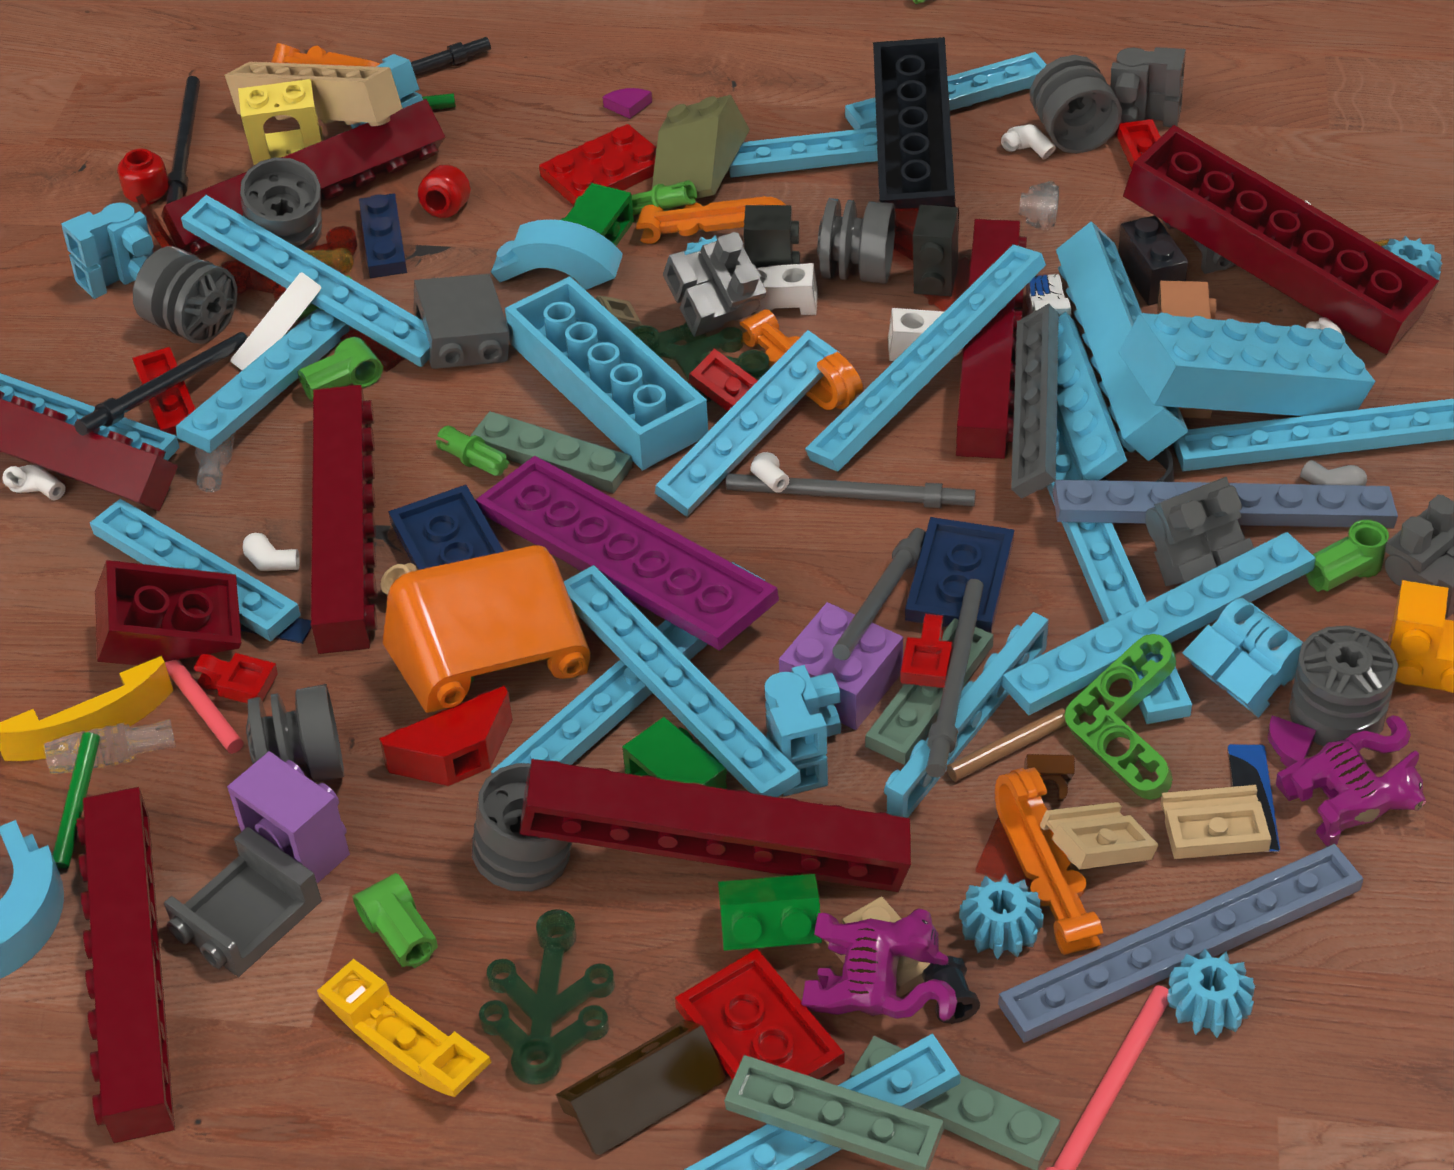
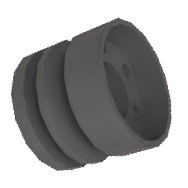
M1070 55L1054 60L1036 75L1030 87V101L1035 112L1044 124L1054 145L1064 152L1078 154L1092 151L1112 137L1121 122L1122 108L1118 98L1110 85L1107 84L1097 64L1088 57Z
M275 157L260 161L251 167L241 181L240 196L243 216L307 253L316 246L322 235L321 189L316 174L306 164L291 158Z
M829 198L818 231L817 253L820 261L821 277L833 279L838 262L840 279L848 280L853 264H859V275L862 282L887 284L894 251L895 205L893 203L868 202L863 218H857L856 203L854 200H848L843 217H841L840 200Z
M166 246L156 250L148 257L137 273L133 287V305L137 315L159 328L170 330L173 334L198 344H204L213 340L226 328L233 316L237 303V285L234 276L227 269L216 266L209 261L200 260L196 255L177 247Z
M1333 626L1312 633L1302 644L1288 708L1292 722L1315 729L1314 742L1322 746L1329 742L1344 740L1349 735L1361 731L1380 734L1384 727L1398 669L1394 651L1382 638L1365 629L1356 627Z
M327 684L297 689L295 693V711L291 712L286 711L279 693L272 694L271 716H266L261 697L248 699L246 735L252 764L270 751L284 762L291 760L297 765L306 764L309 774L315 783L345 776L338 731Z
M516 763L499 768L486 778L478 794L476 821L472 837V859L478 871L494 885L510 891L531 892L551 885L563 875L570 859V849L573 843L519 834L524 790L530 768L529 763Z

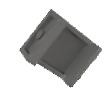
M490 274L414 280L413 311L415 316L422 319L430 345L429 362L431 368L501 363L508 360L510 332Z
M249 827L245 828L234 838L239 856L185 904H182L173 896L164 902L170 919L167 922V927L173 936L183 944L193 943L200 949L203 957L213 967L220 969L224 966L238 978L322 902L314 873Z

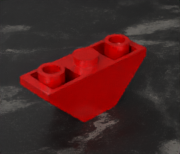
M502 686L490 692L482 693L455 707L439 711L433 716L407 727L399 728L379 738L386 769L391 774L451 786L490 769L513 721L508 690L505 686Z

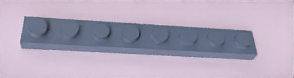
M1056 480L1052 493L1057 522L1146 523V511L1149 508L1155 507L1154 504L1208 483ZM1229 483L1236 488L1242 504V509L1239 510L1242 518L1237 519L1239 525L1351 527V525L1360 520H1373L1379 522L1385 528H1394L1398 518L1389 486Z
M1333 844L999 993L998 1005L1023 1043L1170 977L1174 967H1180L1181 960L1184 959L1186 954L1199 959L1200 953L1206 948L1211 957L1217 956L1361 890L1364 878L1340 849Z

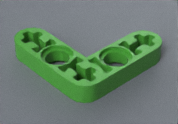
M1157 634L1145 635L1138 639L1077 695L1065 711V721L1074 737L1135 794L1149 800L1160 798L1162 793L1168 792L1173 781L1172 773L1164 758L1121 719L1175 669L1176 656L1167 638ZM1149 652L1155 655L1161 654L1162 660L1158 663L1154 660L1147 661L1145 656ZM1135 666L1138 672L1142 671L1144 678L1139 679L1131 667ZM1128 679L1132 681V689L1127 695L1113 697L1109 694V688L1116 680ZM1102 696L1107 706L1110 707L1109 710H1106L1103 704H1099L1097 699ZM1086 713L1089 716L1094 715L1096 720L1090 725L1085 721L1081 723L1079 717ZM1118 737L1130 740V747L1122 756L1114 757L1106 753L1107 745L1111 740ZM1138 759L1141 765L1149 772L1153 773L1156 771L1158 775L1156 781L1143 780L1138 769L1134 766Z

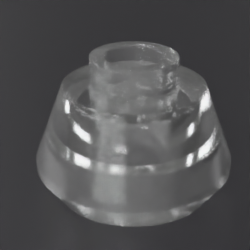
M1048 181L1030 186L1029 193H1021L1019 215L1026 216L1027 224L1043 232H1048L1055 228L1059 204V186L1053 181Z

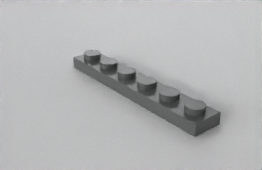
M1049 303L1017 321L1011 489L1021 499L1037 490L1046 488L1049 484L1056 481L1059 313Z

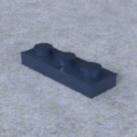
M395 193L387 195L377 194L367 198H360L359 204L370 278L407 273Z

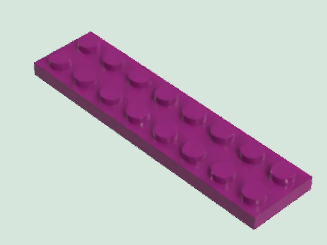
M533 456L475 499L484 516L531 543L546 547L550 554L580 571H584L594 565L625 597L719 651L779 601L777 587L537 456Z

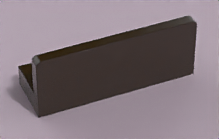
M683 1020L557 1093L556 1097L563 1112L577 1119L592 1152L601 1155L725 1081L726 1075L703 1026Z

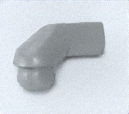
M1310 460L1304 465L1300 474L1301 478L1312 485L1365 486L1367 482L1366 472L1355 465L1328 470L1317 462Z

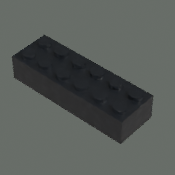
M945 37L873 42L879 202L893 203L895 205V230L914 229L920 205L956 207Z

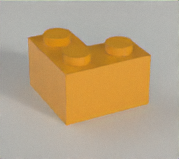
M1402 580L1387 645L1394 651L1398 663L1395 682L1454 693V621L1445 619L1449 588Z

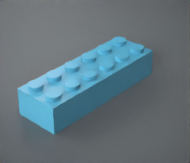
M570 276L505 308L507 326L510 332V344L621 451L631 455L632 461L642 471L699 441L708 432L707 399Z
M1139 313L1118 352L1154 406L1309 416L1358 410L1376 382L1366 370L1364 362L1345 343L1344 336L1332 328L1313 329L1304 328L1299 325H1272L1267 322H1260L1258 324L1239 322L1234 319H1227L1225 321L1206 319L1201 316L1181 317L1168 313Z

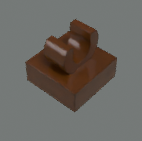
M1027 754L1024 761V769L1035 767L1044 783L1051 782L1056 785L1058 801H1064L1068 793V785L1065 780H1071L1075 774V756Z

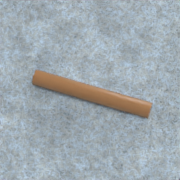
M1060 708L947 765V772L950 778L956 782L1067 725L1065 721L1066 710Z

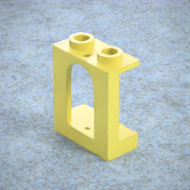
M311 79L238 88L241 119L254 165L267 159L284 157L324 140L322 127L319 126L314 104ZM287 115L298 121L300 129L265 134L263 125L266 120L273 116Z

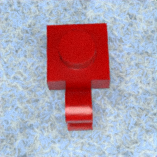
M925 614L921 638L907 637L900 671L902 684L944 688L952 652V642L943 641L944 630H941L943 615Z
M235 653L230 662L220 660L209 654H201L194 665L195 671L202 672L197 681L200 687L209 690L217 689L218 696L248 704V699L261 697L263 701L278 675L276 663Z

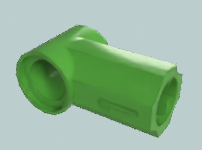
M351 337L345 339L336 347L334 355L301 368L297 373L305 394L312 402L313 389L342 387L350 384H362V388L373 385L381 377L383 365L362 339Z
M1373 520L1355 522L1351 525L1347 537L1312 554L1316 560L1313 571L1306 574L1308 583L1317 592L1321 590L1329 591L1355 576L1372 577L1377 575L1383 565L1385 545L1389 538L1388 530L1382 524Z
M394 873L352 896L356 910L366 928L372 934L378 932L401 967L412 966L416 968L429 961L431 954L438 948L436 937L417 912L414 899L399 874Z

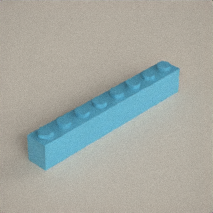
M1091 221L1056 249L1061 264L1058 270L1068 283L1069 287L1066 289V293L1077 308L1074 311V315L1084 328L1085 333L1082 334L1084 342L1092 350L1093 357L1090 360L1102 378L1099 386L1111 403L1108 411L1119 426L1120 431L1117 432L1119 440L1129 452L1136 450L1145 459L1150 461L1185 435L1188 429L1179 407L1153 405L1118 353L1139 313L1142 312L1115 243Z

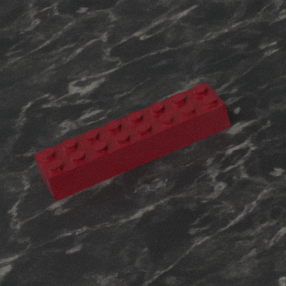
M1173 125L1133 163L1123 197L1322 317L1328 318L1338 327L1386 356L1424 313L1439 283L1438 279L1176 125Z

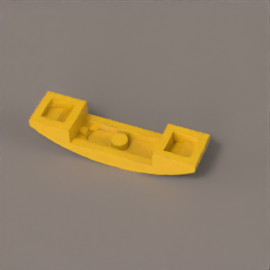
M162 656L119 673L123 686L39 720L34 709H31L0 722V752L4 761H31L65 755L78 751L82 733L90 732L97 734L101 737L100 742L136 724L155 710L174 691Z
M352 959L317 990L319 997L370 1047L401 1071L437 1092L456 1097L491 1064L490 1056L454 1031L450 1036H447L393 997L389 992L387 983L355 959Z

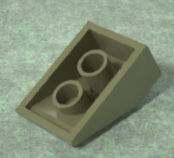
M731 95L719 98L711 96L699 103L687 106L679 104L668 111L667 117L658 132L652 189L657 184L669 186L689 180L696 187L697 198L715 195L750 131Z

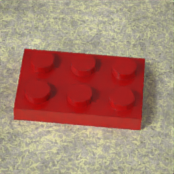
M626 124L539 164L540 176L574 205L576 199L583 195L591 183L623 191L653 177L657 147L629 124Z
M755 949L675 997L676 1009L687 1021L703 1026L721 1066L732 1080L744 1055L816 1079L824 1077L845 1064V1052L808 1008L802 1005V1001L758 949Z

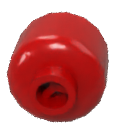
M142 148L134 149L126 153L118 164L117 173L125 197L132 202L145 205L153 204L168 191L169 185L165 164L156 153Z
M439 165L423 178L419 184L417 195L419 203L431 216L449 218L457 214L470 197L471 187L468 178L460 169L452 165Z

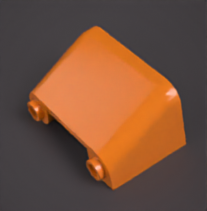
M532 545L411 571L397 578L388 592L382 643L426 713L452 708L460 704L469 691L471 677L543 659H547L548 669L554 677L559 679L574 678L588 673L590 650L558 565L546 547Z

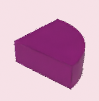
M639 88L615 90L602 97L603 107L631 119L652 103V92Z
M1272 715L1268 730V741L1281 757L1280 761L1289 767L1299 760L1306 759L1315 740L1316 730Z

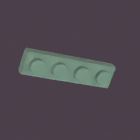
M489 411L470 435V437L474 435L482 437L486 445L505 453L507 460L524 464L533 456H537L584 483L613 494L632 469L631 455Z
M954 618L943 634V641L952 642V647L958 619ZM975 627L963 686L993 647L994 635ZM904 684L865 735V747L906 765L915 745L921 739L924 740L931 725L937 721L944 688Z
M873 1036L852 1071L850 1078L903 1049ZM960 1075V1084L913 1109V1111L943 1120L944 1129L1032 1170H1039L1060 1130L1061 1120Z
M746 1055L743 1056L724 1099L725 1107L728 1111L903 1170H929L944 1131V1124L941 1119Z

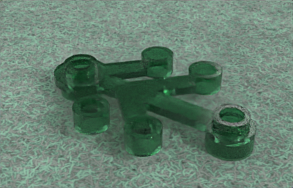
M687 322L684 325L663 332H658L656 328L648 325L637 326L631 330L661 359L664 357L675 360L687 379H689V374L714 348H721L725 352L733 353L743 347L742 331L736 327L724 328L720 333L708 337L707 333L694 337ZM681 340H685L687 342V344L684 345L673 344ZM748 350L740 354L738 358L725 356L757 380L770 369L768 355L760 350ZM691 385L705 399H707V402L711 401L709 397H707L705 394H703L701 391H699L697 388Z
M558 909L545 912L536 923L538 942L544 949L537 994L517 974L515 964L512 961L497 959L487 968L490 988L497 993H506L532 1020L530 1035L528 1036L510 1019L509 1009L502 1001H488L479 1011L483 1031L490 1035H499L513 1050L511 1065L515 1076L522 1082L532 1085L543 1084L552 1080L562 1067V1055L584 1039L599 1040L609 1031L606 1010L597 1005H590L580 1011L577 1021L551 1037L553 1023L591 996L604 998L610 995L615 988L613 970L606 964L598 963L590 966L581 979L558 994L564 953L574 945L577 938L574 918L570 913ZM557 934L563 935L561 937L552 938V936ZM505 972L510 974L505 979L495 978L499 973ZM599 977L607 979V981L602 984H595L592 982L594 979ZM493 1014L502 1015V1018L497 1021L487 1020ZM592 1019H598L602 1021L597 1026L586 1025V1023ZM534 1060H544V1062L541 1064L530 1065V1063Z

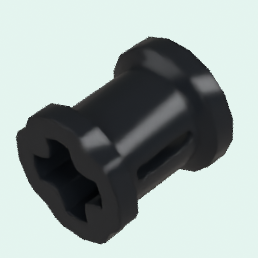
M947 956L949 959L948 964L930 963L923 970L922 977L924 982L932 979L945 981L955 990L957 1004L955 1013L949 1020H941L938 1002L935 1006V1013L939 1021L953 1024L967 1020L976 1014L980 1008V1001L976 993L971 992L964 977L967 973V967L964 960Z

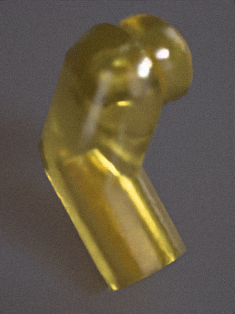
M346 248L303 250L342 274L349 272L354 265L352 254Z

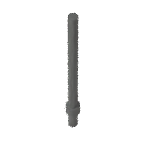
M727 474V490L776 493L756 475ZM789 478L788 486L785 490L779 492L780 494L924 503L926 508H941L942 504L975 507L976 490L943 488V483L928 482L925 483V486Z
M913 529L908 537L902 539L893 550L892 561L833 647L832 652L837 659L847 660L905 571L912 568L918 561L926 535L923 529Z
M970 579L966 583L937 721L930 727L927 740L930 753L926 772L936 778L942 777L945 774L948 755L955 749L958 730L955 727L984 588L983 583L978 579Z

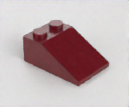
M106 560L95 589L97 662L138 666L159 656H162L164 662L240 648L242 642L236 574Z

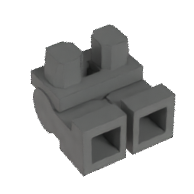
M1132 47L1123 49L1117 54L1116 62H1113L1111 67L1110 87L1122 108L1120 123L1153 119L1163 121L1164 127L1178 126L1182 109L1186 49L1155 47L1154 51H1145L1141 48Z
M737 232L720 236L717 241L702 245L701 251L685 255L684 251L670 254L663 277L677 303L682 302L680 310L694 337L724 326V323L731 320H740L751 315L759 308L761 304L759 300L766 296L767 291L760 280L761 275L756 266L751 263L743 247L744 243Z
M1227 477L1154 504L1155 507L1149 508L1146 511V526L1157 548L1154 554L1165 586L1192 580L1254 549L1251 539H1245L1237 519L1242 518L1239 511L1242 509V504L1236 488L1229 484Z
M1438 494L1429 502L1428 508L1417 517L1411 516L1402 524L1401 530L1386 542L1384 552L1390 556L1385 560V570L1389 578L1398 586H1401L1402 580L1449 588L1445 615L1448 618L1454 613V501Z

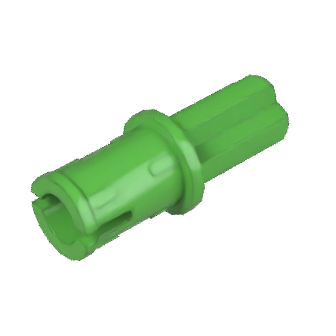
M687 180L669 186L657 184L651 191L633 194V215L640 214L642 208L649 204L661 207L664 211H669L673 207L694 204L697 198L696 187L693 182Z
M449 425L444 426L437 435L449 441L445 443L441 440H436L438 449L460 458L461 463L465 466H476L494 476L502 475L504 469H507L509 466L506 454L486 445L480 436L474 435L470 437Z

